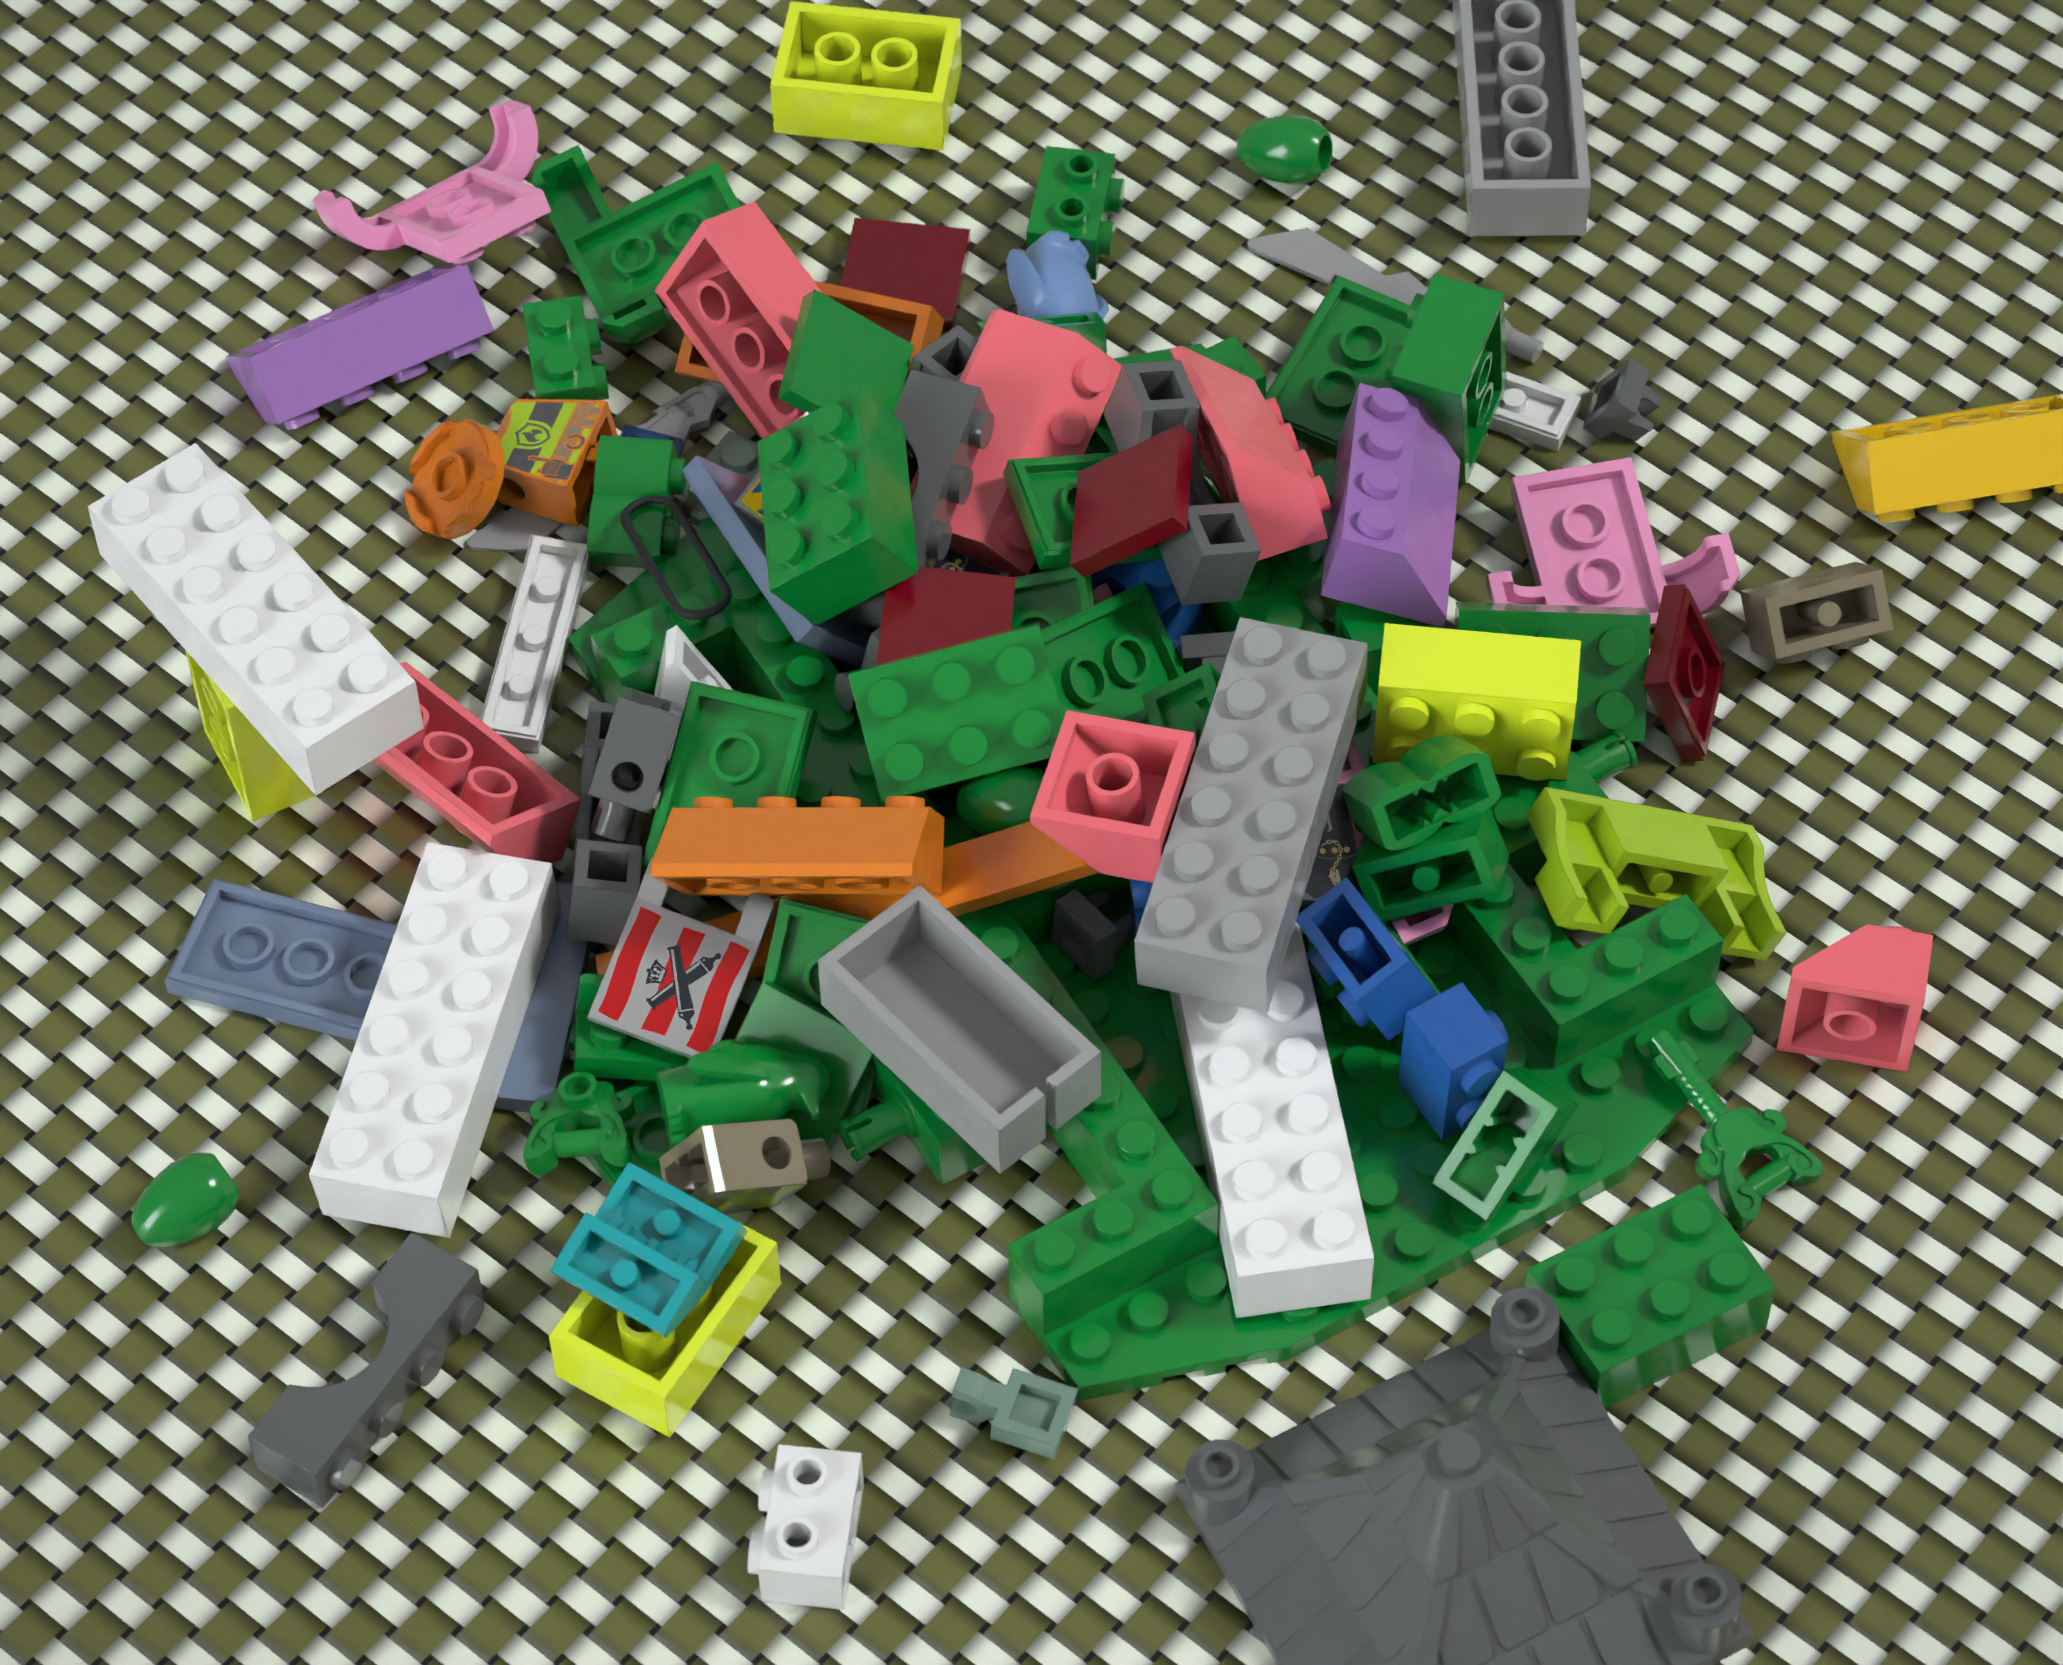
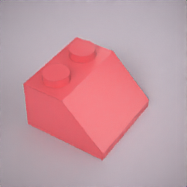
M1067 710L1030 814L1031 824L1101 874L1153 883L1197 750L1195 733Z
M1866 924L1794 966L1781 1022L1777 1050L1907 1072L1925 1001L1933 935L1913 932L1901 926L1881 927Z

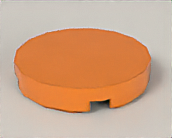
M462 418L463 421L460 422L449 420L438 425L423 439L410 463L408 473L414 475L412 490L405 488V504L410 520L421 531L435 537L453 540L469 534L486 518L500 491L504 478V452L499 437L489 427L472 419Z

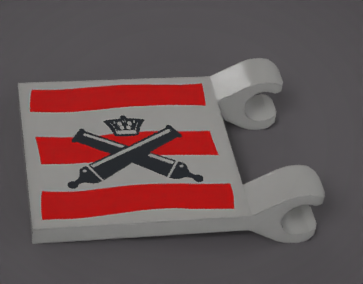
M652 857L587 1018L592 1022L691 1058L693 1055L708 1051L712 1045L722 1041L758 949L773 918L774 900L759 893H752L747 900L734 935L663 908L672 888L651 877Z

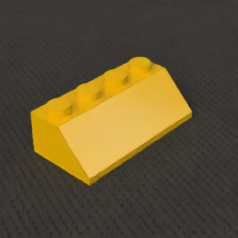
M2063 394L1832 431L1833 445L1857 509L1874 515L1878 514L1879 522L1909 520L1915 518L1914 508L1937 505V512L1941 513L1969 510L1974 508V498L1995 495L1997 503L2024 501L2033 498L2032 489L2052 485L2054 486L2055 493H2063Z

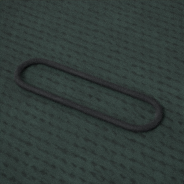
M649 495L632 501L623 509L620 520L624 531L669 606L678 616L689 620L706 619L721 613L729 605L732 598L729 584L680 505L674 499L664 495ZM651 504H662L672 510L722 591L723 596L716 605L703 610H688L679 604L630 523L629 518L635 510Z

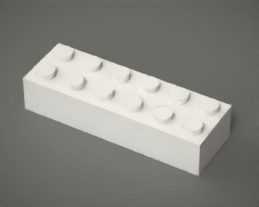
M196 443L88 506L100 555L315 795L424 728L415 680Z
M427 842L309 1173L323 1215L450 1238L562 906L551 863Z
M1295 922L1268 1013L1169 991L1210 1192L1219 1203L1218 1231L1236 1318L1371 1299L1374 1255L1301 929L1298 923Z

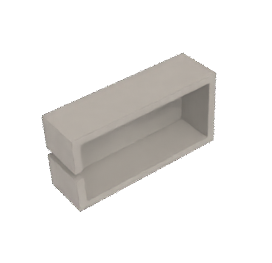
M921 885L915 887L818 960L821 1005L1000 1174L1046 1139V1122L1057 1130L1101 1096V1051Z

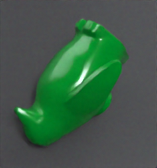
M737 1040L717 1042L708 1051L693 1055L684 1066L678 1068L664 1066L654 1069L663 1119L671 1149L702 1126L780 1120L795 1111H804L812 1120L819 1119L821 1104L828 1096L831 1081L827 1068L818 1058L759 1044L743 1045Z

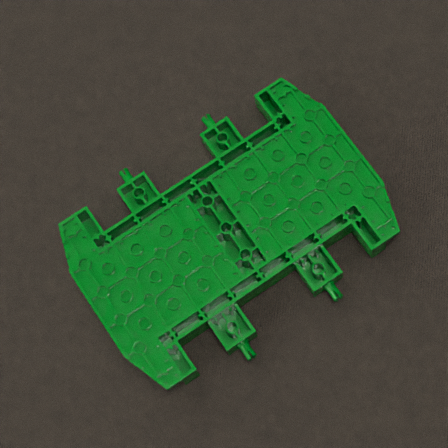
M1235 336L1206 349L1201 343L1184 346L1253 379L1263 397L1266 398V374ZM1170 349L1113 358L1121 365L1126 363L1173 361ZM1105 409L1084 454L1119 452L1104 417ZM1199 457L1200 467L1204 465ZM1333 457L1312 466L1314 476L1320 475L1323 480L1330 504L1336 461ZM1203 476L1207 490L1215 503H1224ZM1330 512L1322 514L1327 535ZM712 517L702 520L694 527V530L731 588V601L721 613L701 620H689L678 616L671 609L650 572L646 569L568 637L571 655L604 703L616 704L622 686L654 695L666 631L677 625L732 689L739 687L742 693L811 708L818 713L795 798L797 800L796 807H821V798L830 796L858 798L861 800V807H885V801L881 802L857 709L844 710L840 706L835 693L834 684L836 676L840 673L860 668L795 642ZM687 534L678 541L676 553L665 552L662 562H654L683 608L703 610L716 605L723 596L721 589ZM1327 538L1257 561L1241 599L1238 601L1204 603L1203 626L1192 635L1236 631L1240 617L1328 635L1320 622L1335 616L1336 607L1347 604V602L1321 596ZM1035 560L1029 574H1035L1062 568L1040 570L1037 560ZM865 625L869 633L872 634L871 626ZM1177 646L1174 650L1179 658V646ZM1368 684L1353 733L1358 753L1365 768L1378 764L1372 763L1377 695ZM1616 730L1610 733L1609 736L1576 753L1570 750L1566 781L1554 779L1533 781L1521 776L1495 774L1502 795L1491 806V810L1509 854L1499 893L1475 900L1455 903L1447 925L1442 931L1406 946L1440 993L1462 982L1484 1011L1491 1010L1499 1017L1509 1039L1503 1070L1525 1067L1579 1104L1544 1160L1539 1161L1521 1180L1494 1219L1486 1221L1432 1183L1464 1133V1130L1441 1140L1399 1085L1398 1074L1403 1036L1396 1035L1388 1040L1381 1031L1341 1023L1327 1002L1324 1004L1317 1002L1374 1255L1371 1299L1236 1318L1218 1231L1219 1203L1210 1192L1170 992L1137 984L1134 922L1131 939L1115 955L1114 969L1095 982L1051 942L1055 901L1073 889H1076L1084 897L1100 891L1108 893L1111 896L1109 913L1105 917L1110 921H1116L1127 913L1133 917L1132 906L1134 905L1129 879L1097 873L955 917L1101 1051V1096L1057 1130L1047 1122L1045 1123L1046 1132L1049 1131L1096 1199L1008 1244L1009 1299L1067 1385L1078 1389V1401L1163 1385V1378L1201 1370H1204L1205 1376L1224 1373L1227 1365L1266 1358L1268 1364L1289 1360L1626 1180L1639 1166L1640 1158L1661 1136L1665 1138L1677 1124V1118L1691 1104L1674 1080L1666 1084L1650 1064L1655 1056L1646 1043L1664 1029H1668L1677 1042L1685 1038L1700 1058L1695 1067L1699 1069L1711 1086L1751 1045L1754 1030L1716 984L1724 940L1687 894L1612 931L1610 935L1606 934L1576 949L1527 887L1536 882L1535 877L1547 862L1545 854L1542 852L1537 837L1528 821L1527 812L1545 787L1608 798L1598 784L1637 765V754L1630 739L1619 745V742L1625 739L1626 734L1624 732ZM1048 765L1036 768H1040L1046 771ZM924 791L905 795L925 799V807H931L944 817L943 848L984 836L970 828L959 817L956 809L957 797L936 804ZM1304 933L1302 938L1305 952L1308 953L1309 938ZM873 1054L875 1090L884 1102L848 1120H842L837 1125L846 1149L849 1150L854 1147L850 1151L854 1160L859 1161L865 1155L906 1135L941 1186L987 1163L979 1153Z

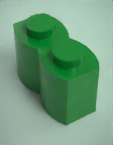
M600 435L595 464L594 493L587 535V553L593 565L647 568L624 531L620 516L623 509L629 503L640 497L664 495L674 499V495H684L686 479L683 476L682 470L687 465L686 459L678 458L673 440ZM662 504L643 506L635 510L629 518L630 523L654 562H662L665 552L676 553L677 544L680 540L681 525L676 516H671L672 510Z
M1439 735L1424 740L1410 749L1400 762H1383L1367 767L1353 776L1341 789L1355 829L1385 850H1402L1413 847L1432 836L1444 822H1461L1483 811L1485 812L1502 795L1488 753L1457 735Z

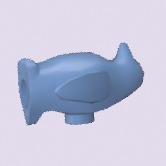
M1050 230L1030 245L1025 253L1019 249H1012L1006 259L1010 290L1017 303L1018 315L1028 318L1097 312L1104 319L1109 311L1108 303L1099 294H1095L1090 274L1086 268L1089 253L1079 239L1071 241L1068 233Z

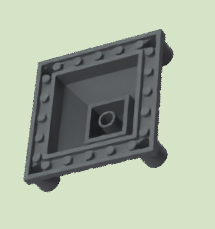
M1518 1287L1508 1290L1498 1297L1491 1309L1490 1328L1467 1339L1465 1343L1457 1347H1451L1416 1365L1415 1368L1405 1373H1400L1366 1390L1363 1394L1350 1398L1314 1416L1313 1419L1303 1424H1298L1262 1442L1261 1445L1251 1450H1245L1243 1446L1231 1440L1215 1439L1201 1444L1192 1451L1186 1462L1185 1478L1175 1483L1177 1497L1277 1665H1714L1752 1645L1753 1631L1741 1614L1742 1591L1737 1579L1722 1567L1704 1563L1700 1553L1679 1521L1676 1520L1670 1511L1668 1504L1638 1462V1458L1608 1416V1412L1589 1383L1584 1379L1578 1370V1366L1559 1339L1560 1314L1556 1303L1545 1292L1536 1288Z

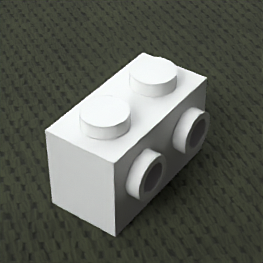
M778 1445L775 1469H763L759 1486L758 1510L767 1512L764 1532H752L748 1553V1573L758 1574L761 1601L845 1610L864 1489L862 1453Z

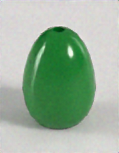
M1281 115L1262 119L1245 128L1238 136L1236 152L1240 161L1257 175L1275 182L1295 185L1315 181L1326 173L1332 160L1333 144L1330 133L1321 123L1304 116Z
M1020 765L970 779L961 787L957 794L956 809L959 817L970 828L983 835L1030 822V814L1045 770Z
M200 1152L189 1154L170 1163L150 1182L135 1205L131 1223L135 1233L146 1245L153 1247L182 1245L199 1239L220 1227L236 1209L241 1192L214 1154Z

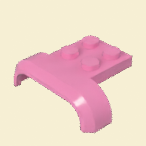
M514 100L490 107L489 113L494 124V140L488 154L477 164L367 218H360L357 215L349 199L344 197L335 199L332 192L322 190L313 199L320 218L333 233L364 248L390 250L408 245L448 263L452 262V264H462L478 258L485 252L484 245L500 237L514 238L527 233L535 227V219L551 212L544 191L522 182L535 161L538 149V129L531 107Z
M1629 457L1513 477L1510 491L1536 586L1516 585L1513 582L1511 571H1502L1487 574L1486 587L1491 603L1645 608L1651 615L1650 628H1654L1664 586L1685 584L1689 588L1703 616L1724 602L1736 585L1740 571L1729 533L1708 536L1704 538L1702 545L1691 555L1681 560L1661 565L1632 458Z

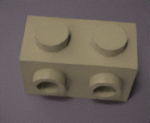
M1852 562L1740 591L1751 651L1774 658L1776 664H1787L1808 659L1812 656V650L1831 645L1834 649L1857 647L1868 643L1870 635L1893 630L1883 571L1881 568L1859 562Z

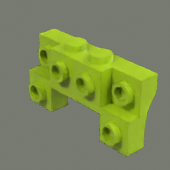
M1549 787L1543 789L1526 814L1540 848L1547 859V862L1535 877V881L1556 926H1562L1570 930L1580 929L1610 935L1628 910V904L1657 909L1687 894L1723 938L1724 942L1721 953L1723 955L1766 961L1787 933L1768 894L1764 872V846L1753 825Z

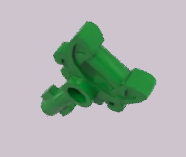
M574 1023L570 1025L568 1039L571 1051H574ZM575 1072L561 1080L558 1088L551 1092V1100L542 1099L531 1105L529 1115L534 1127L525 1144L523 1158L526 1167L532 1175L541 1176L558 1166L560 1158L602 1154L604 1161L618 1167L626 1166L628 1162L632 1161V1149L623 1124L630 1121L636 1114L632 1095L628 1092L620 1091L615 1093L613 1085L605 1081H599V1077H594L588 1072Z
M1664 1029L1646 1043L1655 1056L1650 1064L1666 1084L1672 1080L1676 1082L1677 1086L1687 1096V1099L1698 1110V1113L1710 1127L1701 1138L1700 1147L1702 1152L1695 1161V1171L1699 1178L1708 1182L1718 1180L1721 1200L1730 1220L1739 1231H1745L1759 1213L1762 1199L1787 1182L1793 1185L1805 1186L1816 1183L1822 1177L1823 1166L1821 1161L1798 1141L1782 1134L1786 1128L1784 1116L1779 1111L1766 1109L1758 1115L1752 1107H1741L1732 1111L1728 1109L1699 1069L1695 1067L1700 1058L1685 1038L1677 1042L1668 1029ZM1766 1153L1773 1159L1745 1179L1739 1171V1166L1746 1156Z

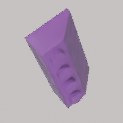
M467 264L438 265L225 357L234 375L265 423L280 424L284 422L286 429L292 430L318 419L320 414L317 407L336 399L339 400L341 407L373 395L374 390L371 384L392 375L394 382L400 383L426 372L428 368L425 361L444 352L448 360L469 354L482 347L478 338L493 332L494 329Z
M1359 383L1338 441L1321 596L1443 628L1447 618L1460 460L1418 398L1403 395L1390 388H1377Z

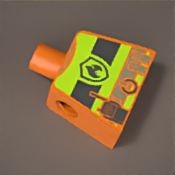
M518 399L512 402L498 431L492 430L499 437L504 452V478L497 500L511 507L570 526L579 527L594 493L595 464L600 435L618 436L608 401Z

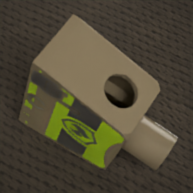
M780 1119L702 1126L661 1156L659 1163L663 1181L725 1215L778 1205L806 1186L807 1180L827 1177L830 1171V1153L826 1142L822 1138L800 1140L797 1124L794 1120Z

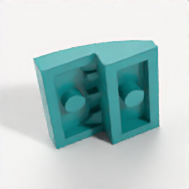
M628 1162L595 1217L587 1212L584 1214L550 1271L559 1278L666 1338L703 1297L741 1243L747 1230L739 1222Z

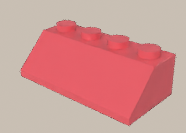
M754 201L704 220L654 292L762 438L801 418L804 412L780 400L778 395L802 299L814 289L821 293L822 291Z
M1001 309L991 312L959 382L981 387L988 407L994 415V429L988 446L984 450L978 449L972 464L973 484L969 497L963 505L957 504L950 522L952 538L949 548L1010 574V577L1029 575L1036 558L1003 476L1008 459L1084 454L1114 389L1122 368L1121 364L1079 333ZM918 469L910 484L911 499L918 482Z
M1184 346L1170 349L1172 360H1181L1200 405L1197 432L1198 455L1223 502H1241L1261 549L1257 561L1328 538L1322 514L1331 512V504L1325 485L1320 475L1314 476L1312 465L1305 449L1299 450L1290 423L1284 424L1276 399L1273 397L1265 400L1253 379Z
M406 661L400 663L416 682L424 728L371 762L380 766L410 790L416 798L425 802L450 822L460 833L466 835L486 852L551 864L563 860L581 799Z

